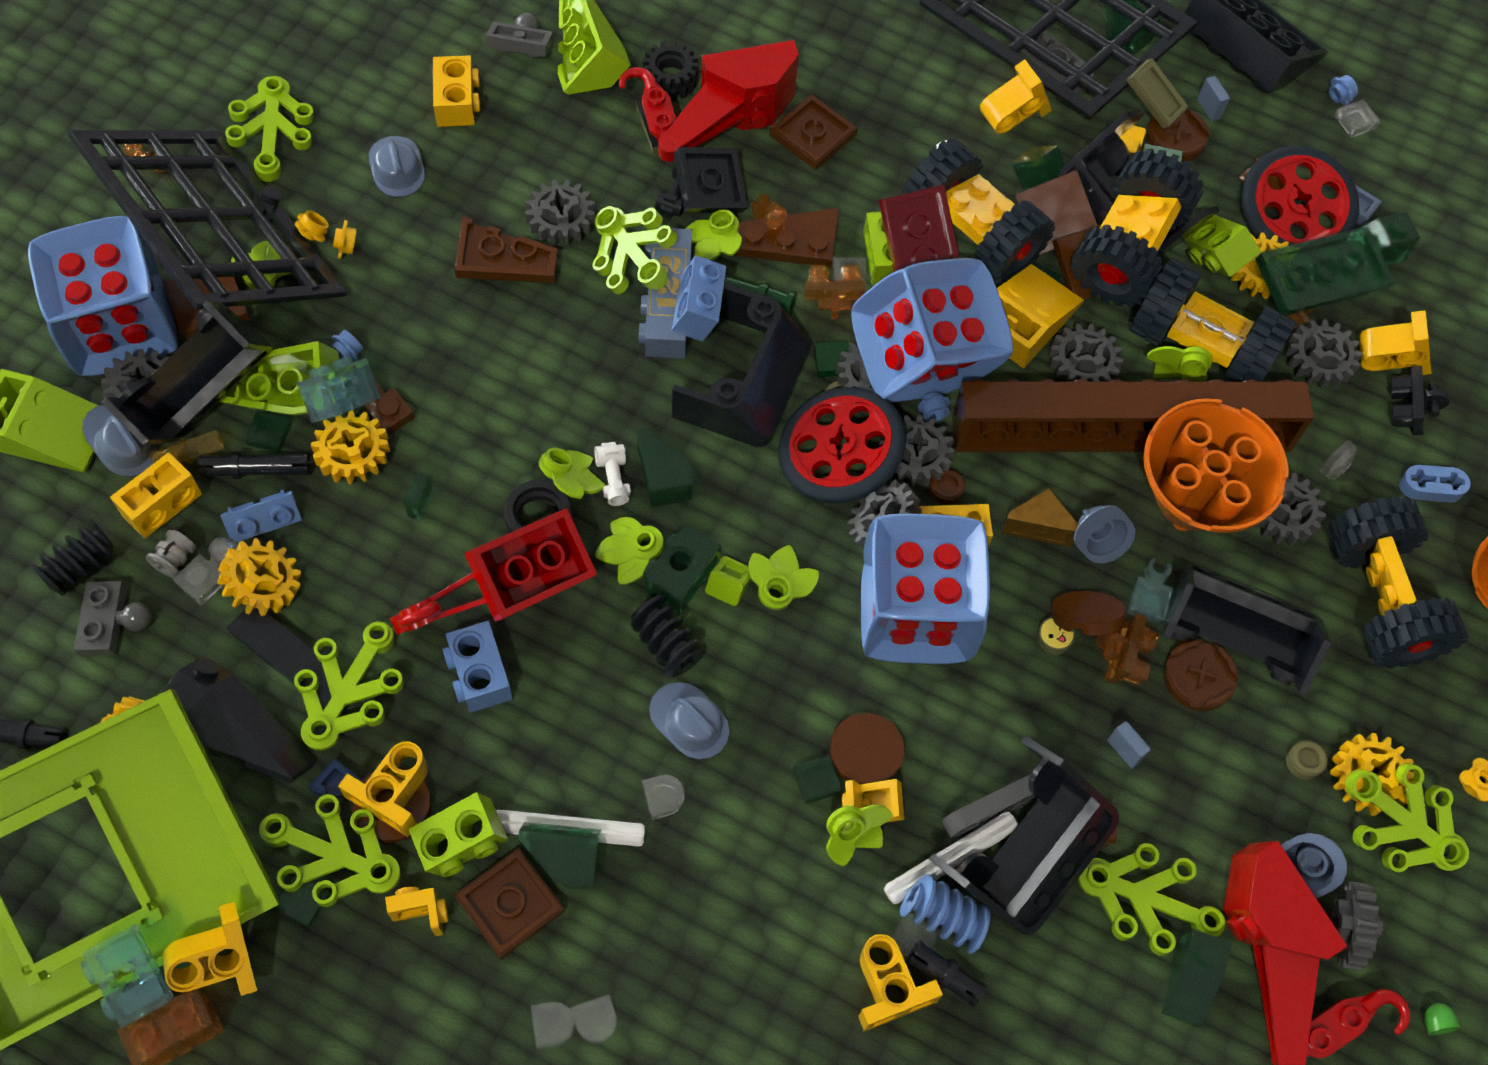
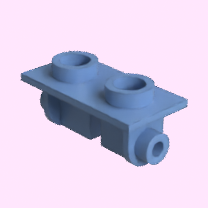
M282 489L280 493L261 498V502L256 504L252 501L234 508L228 507V511L220 516L232 544L302 521L292 490L284 492V489Z

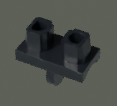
M1411 366V375L1397 376L1391 379L1392 399L1411 398V404H1392V425L1394 427H1412V436L1423 435L1424 410H1429L1430 417L1439 416L1440 409L1447 407L1450 403L1449 394L1446 391L1439 390L1436 383L1429 384L1428 390L1423 392L1422 366Z

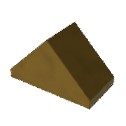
M1048 488L1010 511L1003 526L1002 534L1072 547L1074 534L1079 525Z

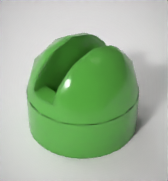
M1435 1003L1424 1014V1024L1428 1035L1447 1034L1461 1029L1456 1013L1446 1004Z

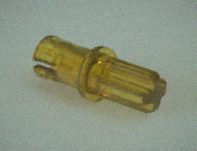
M213 430L187 440L184 437L179 438L178 443L150 451L149 455L152 462L162 458L169 452L181 464L188 462L191 465L194 464V459L199 458V455H209L222 450L224 443L220 433L217 430Z

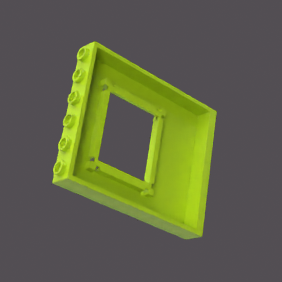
M169 689L0 771V838L86 796L142 907L136 912L34 963L0 895V1050L163 965V952L170 943L222 926L218 906L235 901L240 924H243L280 903V899L174 689Z

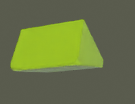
M723 556L711 571L705 592L725 603L737 606L751 581L748 566Z

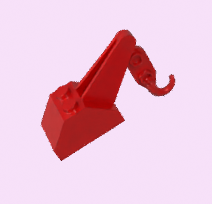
M790 40L702 55L701 89L677 118L669 94L663 90L657 83L654 75L647 69L634 67L626 70L620 76L619 87L624 89L626 81L633 77L644 81L642 107L649 131L654 137L659 138V157L663 161L673 162L675 161L674 152L678 147H697L732 126L742 131L773 126L795 97L799 53L795 41Z
M565 508L464 553L472 570L471 574L426 600L400 611V614L389 619L398 635L405 631L410 632L437 619L487 603L496 622L594 577L597 573L570 513ZM474 580L477 581L483 596L441 610V605L437 602L438 600Z
M1278 841L1250 843L1232 855L1223 910L1229 918L1226 923L1234 937L1239 941H1244L1245 944L1253 946L1272 1064L1306 1065V1059L1309 1056L1314 1058L1330 1056L1361 1035L1367 1029L1377 1009L1384 1004L1394 1005L1399 1012L1400 1019L1394 1028V1033L1400 1035L1404 1032L1410 1022V1009L1407 1001L1399 993L1391 989H1379L1365 996L1341 999L1312 1018L1320 959H1330L1348 946Z

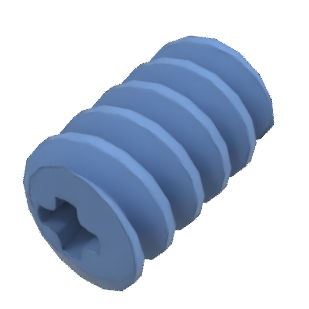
M930 874L923 875L914 883L907 892L900 907V915L903 918L911 910L915 911L913 923L919 925L927 917L926 930L929 932H933L940 924L942 926L940 938L946 940L954 932L953 945L956 947L962 946L966 939L969 940L966 949L969 954L974 953L980 948L990 924L991 913L986 905H977L976 900L969 896L963 898V894L959 890H950L949 885L942 881L936 883L935 878Z

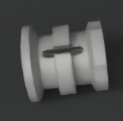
M168 530L165 534L166 540L159 541L155 547L156 553H148L146 560L162 574L171 578H177L179 575L177 567L184 566L188 560L186 555L193 553L196 550V546L182 533L176 530Z

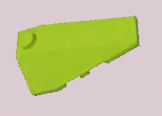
M559 0V28L563 30V41L558 43V52L563 54V63L558 65V76L564 93L571 95L612 87L620 79L621 74L628 70L631 65L621 41L595 0Z
M319 341L271 350L219 403L293 416L325 411L341 385L339 351Z

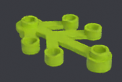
M270 76L261 80L258 84V93L246 101L234 100L228 105L230 118L236 122H243L248 119L249 113L266 104L265 111L243 126H229L225 132L230 146L241 147L245 145L247 139L263 129L262 150L254 160V169L259 180L264 182H273L281 176L280 161L275 156L277 128L292 141L293 146L298 150H307L312 145L310 131L305 128L295 127L279 113V106L282 105L294 115L295 121L300 125H308L313 122V108L307 103L297 102L290 96L289 83L278 76ZM299 138H306L305 140H302V141L297 140V139H299Z
M607 206L600 210L595 218L597 231L602 237L592 267L601 276L609 275L606 285L615 294L625 292L629 286V280L624 276L628 256L638 266L637 278L645 287L659 290L667 283L666 268L656 259H649L639 247V245L658 243L662 248L667 249L672 247L677 240L676 232L668 225L660 227L663 218L654 208H648L643 212L625 214L619 208ZM643 225L647 229V231L628 233L625 230L627 227ZM614 239H616L618 246L613 260L609 256Z
M377 621L365 628L363 632L365 643L343 679L337 661L339 652L336 643L330 638H322L315 643L314 653L317 659L322 662L332 697L324 711L316 692L319 687V680L312 670L304 669L295 675L294 684L303 696L308 718L301 727V737L309 748L314 750L328 749L337 742L340 733L365 725L377 726L383 722L385 718L383 706L374 700L364 703L360 712L342 717L339 716L346 705L384 693L396 694L402 690L404 680L401 673L396 669H387L380 675L379 679L358 685L376 654H384L394 645L395 637L387 623ZM381 630L384 632L383 637L380 639H373L371 637L375 631ZM325 646L333 648L332 652L328 655L320 654V650ZM310 677L313 679L310 686H300L304 678ZM390 677L398 678V682L394 686H387L385 682ZM375 708L379 710L377 717H366V713L370 709ZM325 725L327 727L322 735L313 734L317 726Z
M1404 763L1396 771L1397 781L1405 786L1408 810L1382 791L1381 780L1375 773L1357 769L1348 775L1345 787L1347 793L1352 798L1362 802H1371L1399 823V825L1376 829L1367 825L1358 826L1353 832V841L1358 847L1374 850L1381 844L1415 838L1420 839L1428 846L1406 852L1396 847L1387 848L1382 854V863L1387 869L1403 872L1411 866L1434 863L1436 867L1442 870L1453 871L1467 863L1469 848L1464 839L1454 833L1451 811L1453 794L1448 788L1433 785L1427 789L1425 801L1430 807L1435 808L1437 832L1427 825L1422 789L1424 781L1422 768L1410 763ZM1412 769L1414 777L1408 782L1406 776L1408 771ZM1362 778L1363 787L1357 791V782ZM1442 792L1443 798L1437 804L1435 800L1436 795ZM1369 831L1371 838L1368 843L1364 844L1363 836ZM1449 845L1450 851L1448 855L1444 857L1445 848ZM1395 854H1399V862L1393 866L1392 858Z
M330 794L321 796L315 804V809L318 815L325 821L331 843L294 828L290 820L280 813L268 815L260 824L259 833L267 845L280 848L290 844L323 858L299 868L293 865L281 868L277 874V882L283 890L287 892L297 891L301 888L302 884L343 868L358 873L335 884L328 880L318 882L312 890V896L317 904L322 907H330L338 899L365 888L372 893L383 894L392 890L399 882L401 875L400 866L392 856L382 854L374 830L376 820L367 809L355 811L350 818L351 827L361 836L366 858L351 851L340 817L341 804L335 796ZM326 803H335L333 811L330 813L322 812V808ZM361 817H368L370 821L366 827H357V821ZM273 823H281V829L277 833H269V827ZM385 867L386 874L382 878L377 879L373 877V872L376 868ZM296 873L297 878L294 883L290 885L284 884V878L287 874ZM331 888L332 895L328 899H319L322 889Z
M1141 844L1133 854L1112 863L1104 859L1093 858L1078 878L1079 885L1086 894L1099 898L1112 923L1111 930L1113 935L1122 941L1131 939L1137 933L1138 924L1134 917L1124 914L1115 894L1129 899L1149 937V947L1156 955L1165 956L1175 948L1176 940L1170 931L1162 928L1153 909L1190 923L1192 932L1199 939L1205 941L1215 939L1225 929V918L1217 908L1204 906L1197 909L1157 893L1176 883L1186 884L1195 877L1196 866L1188 858H1179L1169 869L1137 883L1119 878L1139 867L1141 869H1150L1158 862L1159 851L1152 844ZM1140 851L1149 852L1152 861H1144L1140 856ZM1178 865H1183L1188 869V877L1178 873ZM1093 871H1099L1104 875L1105 880L1103 883L1096 882L1093 879ZM1205 915H1210L1215 919L1216 927H1209L1205 923ZM1120 921L1129 924L1131 928L1129 934L1120 931L1118 926ZM1158 936H1162L1167 940V949H1162L1157 945L1156 938Z

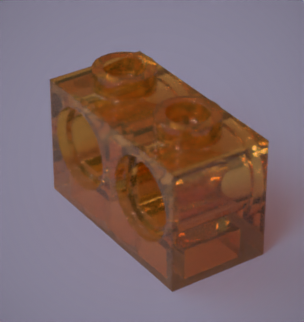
M198 988L184 992L117 1029V1032L132 1065H165L219 1035L224 1030L208 995Z

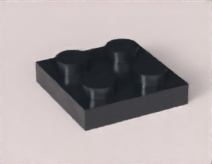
M678 147L675 150L674 159L685 213H714L718 210L743 213L748 208L736 148Z

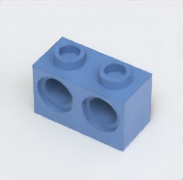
M697 255L693 257L680 275L672 325L673 332L703 342L716 326L720 316L726 272L725 265Z
M489 620L446 633L449 647L442 650L448 670L453 668L457 670L459 680L452 681L458 703L466 701L469 712L472 713L513 700ZM466 648H479V651L473 656L462 655ZM485 679L490 681L489 685L484 689L477 690L472 688V685L477 680Z

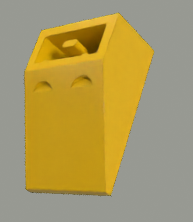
M1032 264L997 288L1013 341V353L1009 359L1024 369L1084 302L1081 297Z

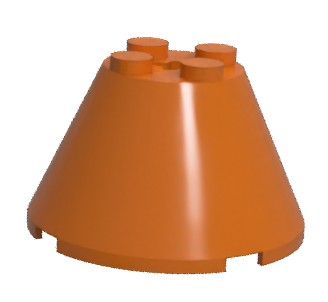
M1195 399L1171 408L1153 426L1144 449L1146 477L1161 512L1173 523L1176 529L1180 531L1197 530L1223 533L1246 530L1268 518L1282 501L1286 479L1289 474L1285 451L1273 430L1250 410L1244 407L1239 410L1232 406L1221 404L1222 400Z

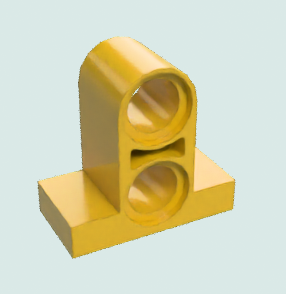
M1026 60L1015 66L1017 76L988 95L980 104V111L997 134L1008 132L1035 112L1044 117L1052 111L1042 81Z
M1426 310L1411 312V323L1373 327L1362 331L1358 337L1360 343L1359 350L1363 354L1360 358L1361 367L1368 371H1382L1422 366L1423 375L1432 374Z
M410 741L400 742L391 748L365 784L347 773L338 787L346 799L362 809L369 810L373 816L408 837L410 835L408 829L417 824L412 814L405 810L404 807L424 781L428 773V765L420 747ZM407 758L417 759L416 765L409 770L399 769L403 760ZM385 789L394 791L392 798L388 801H376V797L381 791Z
M235 901L218 906L222 921L221 927L178 939L165 948L162 959L165 981L169 988L177 992H188L236 977L241 996L257 991ZM224 949H233V951L228 955H217L220 951ZM182 962L192 963L190 966L186 968H174L176 965Z
M878 934L868 939L860 954V965L876 1004L862 1009L858 1016L864 1032L939 1001L943 994L937 980L916 987L901 951L893 938L888 935ZM873 948L883 949L889 956V963L885 965L874 963L870 958L869 951ZM891 985L900 987L905 994V1001L898 1004L891 1002L886 996V987Z

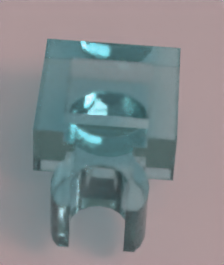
M1152 558L1145 569L1147 579L1138 577L1135 582L1127 613L1162 624L1166 618L1173 592L1172 587L1163 585V583L1169 577L1172 566L1168 563L1164 573H1157L1153 568L1155 559Z

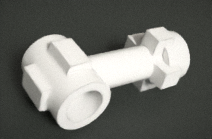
M615 442L601 443V446H595L594 454L596 466L605 467L608 485L603 486L604 498L608 499L610 505L620 506L629 501L631 493L630 485L622 484L619 465H625L626 463L625 448L623 444L616 445Z

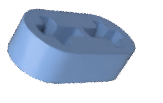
M1413 465L1408 468L1399 480L1400 490L1411 499L1449 503L1460 500L1467 493L1471 484L1468 475L1458 468L1429 465Z

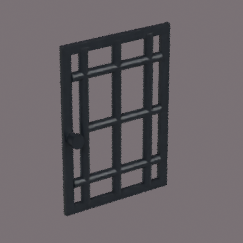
M920 0V5L1014 69L1016 65L1026 60L1042 81L1044 89L1089 119H1092L1129 86L1126 79L1146 60L1153 58L1155 62L1158 61L1190 33L1198 23V21L1164 0H1137L1148 7L1144 13L1123 0H1099L1132 21L1114 39L1109 40L1067 13L1080 0H1061L1057 5L1048 0H1025L1044 12L1045 15L1023 33L982 6L981 4L986 0H952L960 5L955 11L941 3L940 0ZM972 13L1013 42L1008 46L1004 45L965 19V17ZM1161 15L1177 26L1170 30L1154 19ZM1057 21L1101 50L1078 69L1034 39ZM1143 29L1161 39L1140 58L1135 57L1122 48ZM1026 49L1068 78L1061 83L1018 53ZM1113 57L1128 68L1105 87L1091 78L1090 75L1109 58ZM1080 85L1095 95V97L1088 101L1073 90Z
M69 130L68 137L195 310L203 309L202 305L207 300L223 303L226 307L346 296L347 290L307 239L300 234L298 228L279 205L282 197L281 192L276 188L263 185L237 150L228 144L227 138L222 131ZM93 144H100L108 156L102 157ZM117 144H148L156 156H126ZM164 144H193L201 156H173ZM209 144H215L223 155H217ZM228 168H234L261 203L260 209ZM167 169L195 208L165 209L137 170ZM183 169H212L241 207L212 208ZM112 170H120L149 210H141ZM251 220L281 259L253 261L223 221ZM273 220L284 232V234L291 241V243L294 245V247L298 250V252L301 254L303 258H297L295 256V254L292 252L289 246L285 243L282 237L271 225ZM207 222L236 262L206 264L176 223ZM152 224H160L189 265L182 266ZM308 271H314L323 284L318 285ZM292 272L302 286L273 288L264 274ZM247 275L257 290L227 292L218 280V277ZM193 279H201L210 293L203 294Z

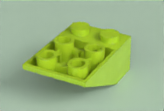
M1 369L0 452L86 473L95 452L83 434V420L89 411L99 405L36 377Z

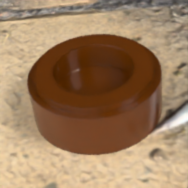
M943 470L940 481L934 477L931 478L929 493L940 504H954L963 495L965 488L964 479L954 470Z

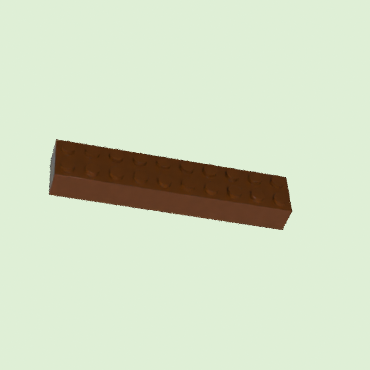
M975 379L969 382H962L952 415L955 452H1144L1150 431L1165 412L1178 404L1190 400L1219 399L1222 400L1221 404L1229 405L1239 410L1244 407L1256 414L1273 430L1281 442L1284 451L1291 452L1313 421L1314 415L1307 382H1293L1292 380H1280L1277 382H1259L1258 380L1225 382L1218 379L1209 382H1191L1190 380L1183 379L1175 382H1157L1156 380L1148 379L1141 382H1123L1122 380L1114 379L1107 382H1089L1079 379L1072 382H1054L1050 379H1044L1038 382H1020L1019 380L1010 379L1003 382H986L981 379Z

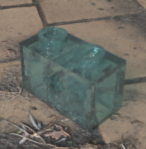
M351 356L332 361L330 362L332 369H330L329 364L308 371L310 378L297 382L312 423L339 416L381 398L367 358L352 362Z
M136 923L91 946L82 953L85 961L81 962V967L87 980L92 985L98 983L104 995V998L100 1000L102 1009L109 1021L117 1020L120 1028L169 1003L173 997ZM119 967L124 973L133 972L134 977L129 982L130 987L125 981L119 984L116 982L115 977L120 973Z

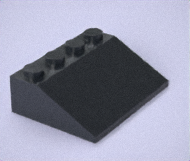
M1192 0L1184 12L1198 21L1197 26L1190 32L1191 35L1204 39L1209 43L1208 47L1212 52L1220 56L1224 55L1231 61V66L1236 71L1249 75L1254 79V85L1265 92L1283 89L1328 53V51L1262 0Z

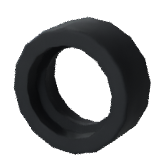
M531 480L520 484L510 492L505 502L504 518L509 533L522 528L518 521V512L525 504L535 500L552 502L558 507L559 511L567 508L573 520L572 505L568 495L561 492L554 483L547 480Z

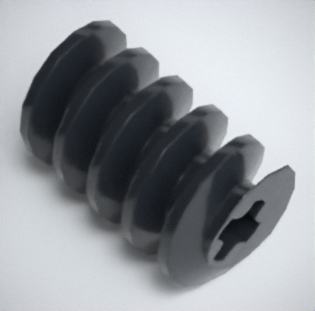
M92 518L90 519V524L93 531L90 532L80 526L77 528L80 540L67 535L65 536L67 549L57 544L52 546L54 558L41 553L39 555L42 563L41 567L28 562L49 589L61 596L66 595L64 582L74 587L79 585L76 577L77 573L87 578L91 577L88 565L92 564L99 569L104 568L101 559L102 555L111 560L116 559L113 549L114 545Z
M660 594L637 608L631 616V627L635 632H640V640L648 644V651L653 655H657L656 662L661 666H665V674L669 677H677L695 666L703 658L704 653H695V650L700 645L699 639L686 641L691 635L692 630L689 627L678 630L684 619L681 616L670 619L675 612V607L669 605L662 608L667 597L664 594Z

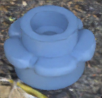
M1348 75L1340 78L1335 77L1330 82L1332 86L1329 88V95L1336 103L1341 102L1343 105H1348L1358 94V86L1355 80Z
M343 330L340 334L332 336L334 344L331 347L339 351L340 358L344 361L349 358L355 361L358 360L357 355L363 350V347L351 333Z
M938 392L929 393L918 404V412L923 415L926 422L932 418L936 419L935 422L943 420L950 413L948 407L950 399Z

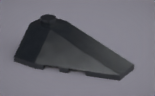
M205 656L179 669L161 692L163 693L169 689L176 691L202 745L210 748L208 753L218 758H221L224 753L244 760L246 768L287 783H292L314 767L315 760L237 677Z

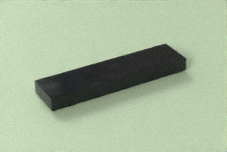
M253 608L250 614H246L244 609L226 627L229 633L294 686V678L299 671L304 669L312 670L319 680V687L316 692L324 710L332 697L322 662L317 659L314 650L268 613L265 616H261L259 610ZM310 677L304 678L300 686H310L313 679Z

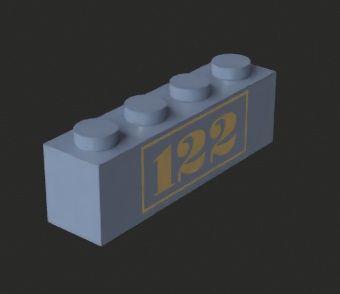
M671 228L677 234V240L672 247L665 249L658 243L645 245L646 256L649 259H656L666 268L668 280L663 288L659 290L648 289V295L641 296V315H646V323H639V343H645V357L685 359L687 336L673 332L672 325L680 275L691 262L692 229Z

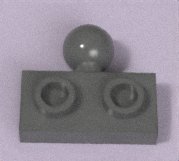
M528 12L521 13L516 18L515 25L493 21L485 35V47L495 48L500 52L513 51L524 53L534 58L546 57L553 43V32L539 29L538 19L535 15Z
M122 581L86 582L73 648L78 655H116L121 625L134 632L142 631L150 625L152 613L145 604L133 602L124 607L128 587Z

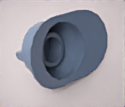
M389 136L380 139L372 145L369 151V164L374 182L379 190L392 197H406L414 194L422 186L425 179L424 166L419 149L413 141L401 136Z
M104 405L97 406L87 413L83 420V434L100 461L109 471L119 476L133 477L141 474L155 462L157 456L156 444L143 445Z
M1100 505L1089 510H1083V515L1079 518V526L1075 531L1073 540L1075 545L1089 560L1094 563L1104 564L1121 557L1131 547L1135 539V527L1121 508L1116 505Z
M676 682L658 689L652 697L649 707L651 721L680 752L687 757L698 760L711 758L721 752L729 736L728 720L717 705L701 690L691 684Z
M1306 833L1281 844L1316 899L1335 890L1343 883L1347 875V860L1341 848L1333 840L1321 834Z

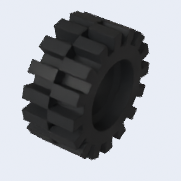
M666 41L660 42V48L655 44L651 47V51L647 50L645 53L643 68L654 75L657 83L671 96V101L676 100V95L683 99L686 98V92L689 94L694 92V87L696 88L698 85L699 63L697 54L694 55V50L691 47L686 50V44L684 43L677 47L676 41H671V46H667ZM668 67H674L680 69L681 72L677 74H666L661 72L660 70Z

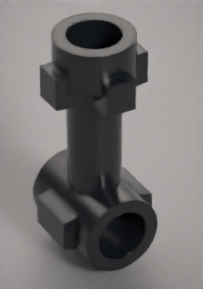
M674 167L672 178L675 181L669 193L659 192L655 209L659 210L661 214L670 217H681L684 207L677 169Z

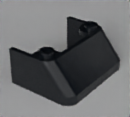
M1141 110L1123 113L1059 172L1058 177L1077 170L1097 225H1102L1117 196L1113 195V189L1118 178L1116 173L1125 166L1129 159L1128 147L1120 136L1144 116ZM1213 206L1204 209L1181 228L1177 226L1175 230H1170L1160 246L1156 257H1161L1184 241L1185 238L1220 211L1218 207Z
M724 282L719 317L764 332V338L744 382L732 378L719 379L712 385L708 395L675 384L672 389V418L751 446L761 447L769 444L774 438L808 359L810 340L777 301Z
M207 300L202 305L204 308L196 316L199 320L196 325L198 331L149 378L144 377L138 380L136 377H133L119 389L121 393L119 397H106L101 402L143 445L173 443L181 438L271 352L273 347L223 303Z
M1186 563L1163 621L1164 637L1170 639L1172 636L1186 642L1188 638L1195 639L1199 635L1265 663L1266 667L1272 671L1270 674L1271 678L1285 685H1291L1292 682L1296 683L1298 693L1306 696L1332 643L1323 620L1315 614L1191 563Z
M1024 735L1021 742L1041 760L1032 771L1028 783L1030 792L1038 799L1035 805L992 860L983 853H973L965 858L956 870L934 853L929 860L1021 934L1029 935L1041 928L1113 834L1119 822V813L1105 797L1064 759Z

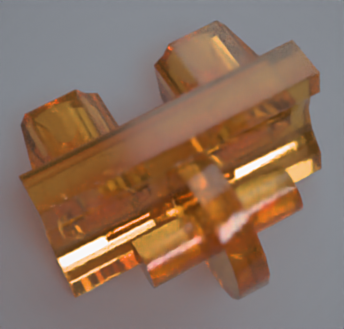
M811 265L808 281H805L804 299H831L818 300V310H831V319H838V310H851V300H858L865 293V281H861L859 266H842L841 281H828V266Z
M1137 613L1134 615L1133 620L1124 621L1121 628L1116 632L1096 636V645L1104 650L1102 657L1105 660H1110L1105 677L1106 681L1116 684L1126 680L1139 684L1148 679L1151 666L1149 663L1138 659L1137 656L1139 651L1145 654L1152 652L1157 644L1159 634L1145 626L1146 616Z

